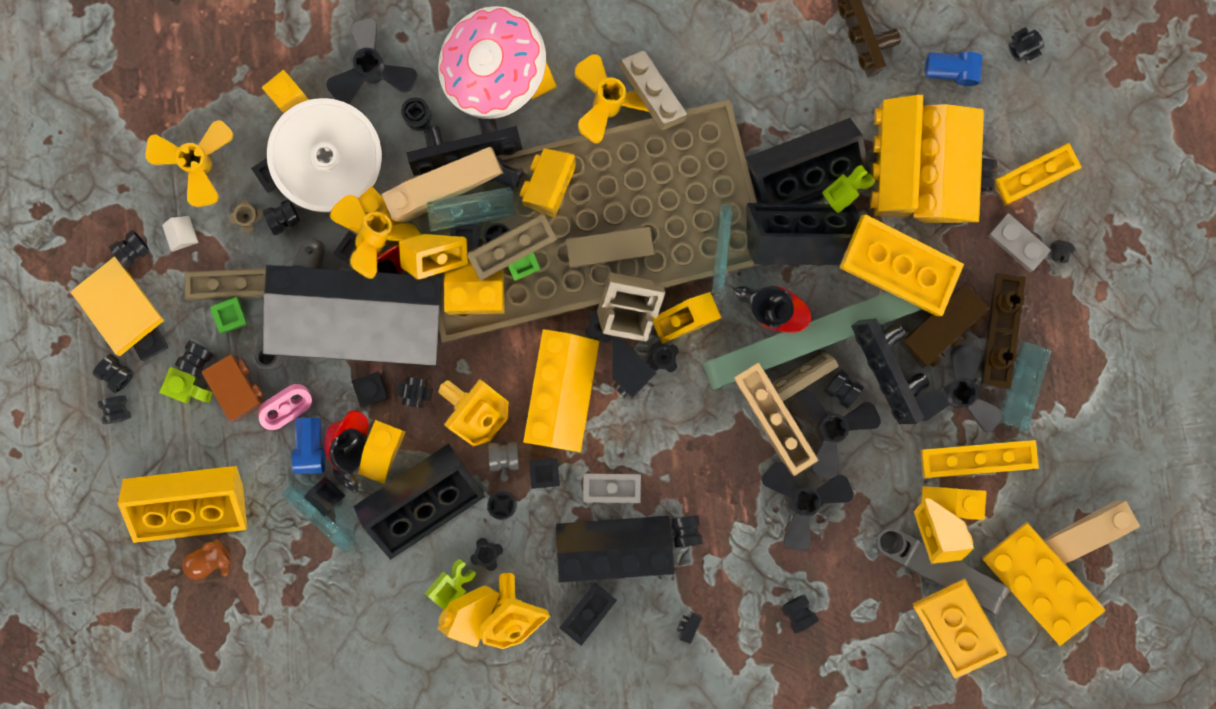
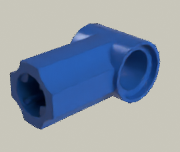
M929 52L925 63V78L953 80L956 84L963 86L979 85L983 55L975 52H962L958 55Z
M321 418L295 419V449H293L292 469L294 474L324 473L325 453L324 449L321 448Z

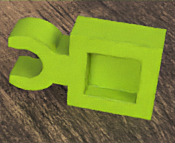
M458 559L452 566V573L448 576L445 572H442L424 594L445 610L450 601L464 595L466 591L461 585L471 581L475 577L476 572L469 568L464 574H461V570L466 563Z

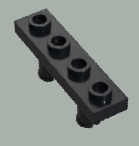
M478 118L481 130L480 135L443 143L440 128L436 125L428 126L424 129L427 147L406 152L413 176L423 175L488 147H492L495 156H508L516 151L523 150L518 128L513 126L498 130L495 118Z
M876 318L858 320L851 325L857 343L861 346L866 356L869 368L873 371L879 383L880 391L891 408L893 417L899 425L918 424L924 419V416L914 396L929 386V380L925 374L916 373L906 381L890 347L906 336L904 328L896 323L882 331Z

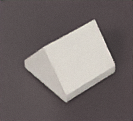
M190 216L173 217L162 225L171 252L198 243Z

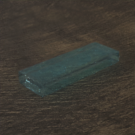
M510 187L427 202L429 228L431 231L514 216L513 191Z
M721 205L719 209L711 293L721 294L725 286L732 208L728 205Z
M1022 342L1013 372L1012 387L1007 391L1002 408L1003 417L1000 421L1001 424L1028 431L1052 350Z
M288 487L282 493L294 507L344 553L349 552L356 545V542L327 515L324 517L310 504L297 487Z

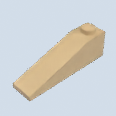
M488 147L408 180L383 193L382 196L392 220L407 223L503 172L492 147Z
M759 362L733 377L782 463L786 465L792 475L795 476L819 461Z
M1115 500L1043 540L1066 564L1139 528L1140 525L1128 503Z

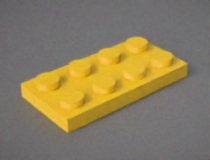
M862 215L839 268L931 314L943 316L964 264L867 215Z
M1025 522L983 556V561L1007 588L1011 589L1010 591L1059 646L1105 612L1102 604L1028 522Z

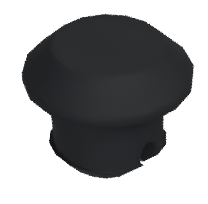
M1056 240L1050 245L1054 248L1052 254L1053 261L1057 262L1060 260V263H1067L1071 252L1076 251L1074 245L1066 241Z

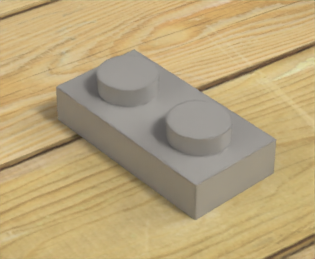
M1009 213L1005 215L988 235L1029 272L1034 271L1051 251Z
M584 474L583 502L640 503L641 474Z

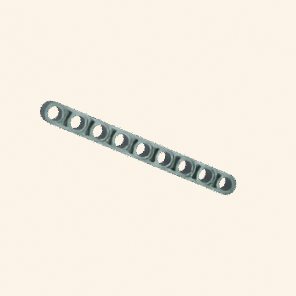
M886 292L811 321L809 326L800 332H782L705 362L702 366L713 391L736 382L733 377L757 362L765 371L853 337L855 334L851 325L858 320L876 318L879 325L882 326L923 309Z

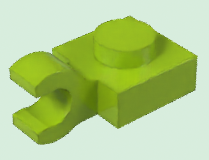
M862 165L855 168L848 178L843 174L822 192L837 213L849 206L860 195L857 191L858 189H867L875 183V179L870 173L866 175L868 172Z
M174 367L169 368L159 392L187 404L191 397L210 403L214 394L209 390L196 386L199 378Z

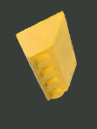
M923 95L883 100L879 108H875L874 125H878V136L873 138L872 150L873 153H877L876 163L872 164L871 175L876 181L875 191H871L870 208H874V216L908 218L918 209Z
M948 104L923 106L918 209L914 212L915 219L922 223L979 222L984 125L983 109Z
M543 329L524 443L581 452L600 341Z
M237 466L125 478L122 480L118 506L133 543L247 530L244 489Z

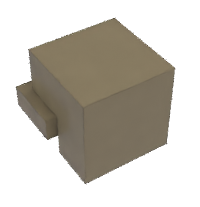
M609 272L597 309L603 334L647 342L653 325L652 317L658 316L665 295L664 288L654 286L652 280Z

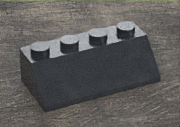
M851 118L745 157L750 178L760 203L807 204L825 197L822 193L843 174L848 178L855 168L860 165L868 172L866 175L870 173L863 134Z
M747 203V248L753 263L764 266L840 265L860 220V215L855 205H849L837 213L830 204Z
M448 443L354 505L353 508L362 528L391 560L485 498V495L461 458Z
M669 515L556 524L559 583L675 574Z

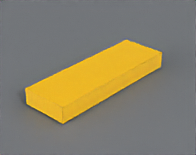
M1067 143L995 179L996 189L1006 206L1079 170L1082 166L1070 143Z

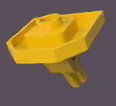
M479 379L469 393L463 392L448 380L440 385L439 394L454 405L456 409L444 425L472 446L491 441L507 421L509 402Z
M502 573L499 576V600H497L494 606L493 613L480 625V637L483 644L500 649L518 645L550 617V614L546 609L515 599V576L512 573Z

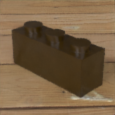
M964 284L951 295L943 316L930 314L899 344L922 368L928 365L934 367L944 359L943 351L950 345L952 348H955L966 338L963 333L970 326L975 329L986 319L983 314L990 308L967 284Z

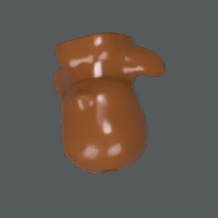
M216 539L214 542H207L202 548L187 554L182 561V569L185 575L194 581L204 579L218 568L222 576H227L231 558L222 542Z

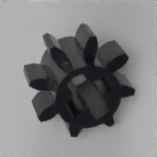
M1024 27L1011 36L1013 41L1009 43L1008 47L1016 61L1020 62L1024 59L1026 64H1029L1042 55L1040 50L1044 48V41L1037 30L1034 29L1028 32V29Z
M406 377L405 384L398 383L396 396L403 397L402 405L423 408L424 401L431 402L433 389L426 388L428 380Z

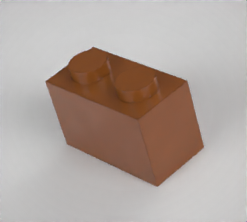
M231 354L201 371L229 421L237 422L256 411L263 403L264 392L257 382L252 383L248 376L251 370L243 358L239 359L238 356Z

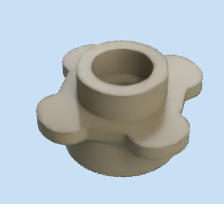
M242 200L229 219L232 224L241 226L245 233H251L254 231V225L258 220H262L264 215L261 209L252 207L248 200ZM245 214L249 215L248 219L244 218Z

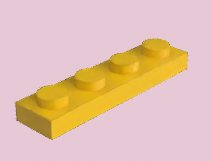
M1036 440L920 450L923 478L1039 469Z

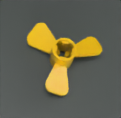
M590 55L575 67L574 76L596 94L593 108L578 122L579 132L591 142L600 143L602 141L607 119L617 115L621 106L649 112L636 91L626 92L625 86L620 80L607 78L602 59L599 55ZM604 95H610V99H605Z
M217 120L211 124L199 145L186 143L180 147L154 134L147 140L145 156L152 165L177 164L188 173L187 201L194 207L213 205L219 200V195L207 176L212 168V159L209 154L229 143L233 139V131L223 121ZM192 154H194L197 157H200L199 164L195 161H192L191 167L187 166V164H189V161L191 159L190 156Z
M354 195L344 196L332 207L330 212V218L334 222L358 233L355 239L357 249L352 254L350 263L356 271L369 279L374 278L376 275L377 254L382 251L386 240L401 241L421 235L417 227L411 223L392 226L391 220L383 213L370 212L366 215Z

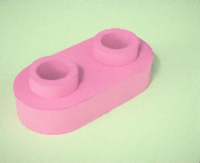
M293 384L263 402L257 412L260 424L265 429L276 430L306 412L312 403L309 390L301 384ZM293 395H300V397L297 399L291 398ZM270 410H276L274 414H267Z

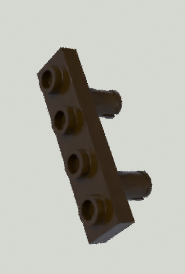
M837 0L839 3V14L842 19H845L849 29V40L855 45L858 52V62L861 69L865 70L867 78L878 75L886 67L881 50L901 43L899 31L894 28L875 35L861 0Z
M1003 273L995 274L981 385L1011 389L1014 364L1017 360L1016 348L1021 310L1025 301L1023 294L1026 277Z

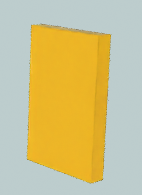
M115 256L71 291V294L118 356L125 353L164 321L127 269Z
M966 579L913 603L915 611L955 679L1007 655L1006 649Z

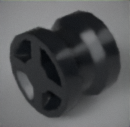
M126 395L110 397L97 402L98 407L103 411L102 423L104 425L131 418V413L126 409L125 405L127 402Z

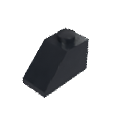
M613 336L612 379L616 383L612 387L623 398L629 395L633 399L657 373L621 337Z

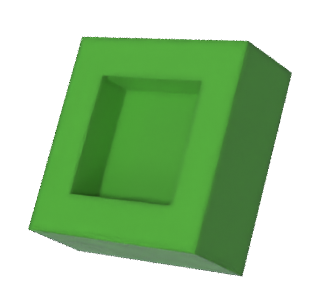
M534 253L508 265L514 281L540 270Z
M238 297L210 307L220 334H225L248 325Z

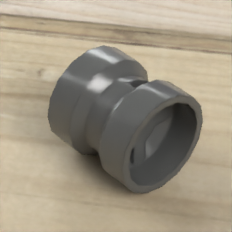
M508 442L507 445L489 443L490 471H500L501 468L519 470L518 442Z

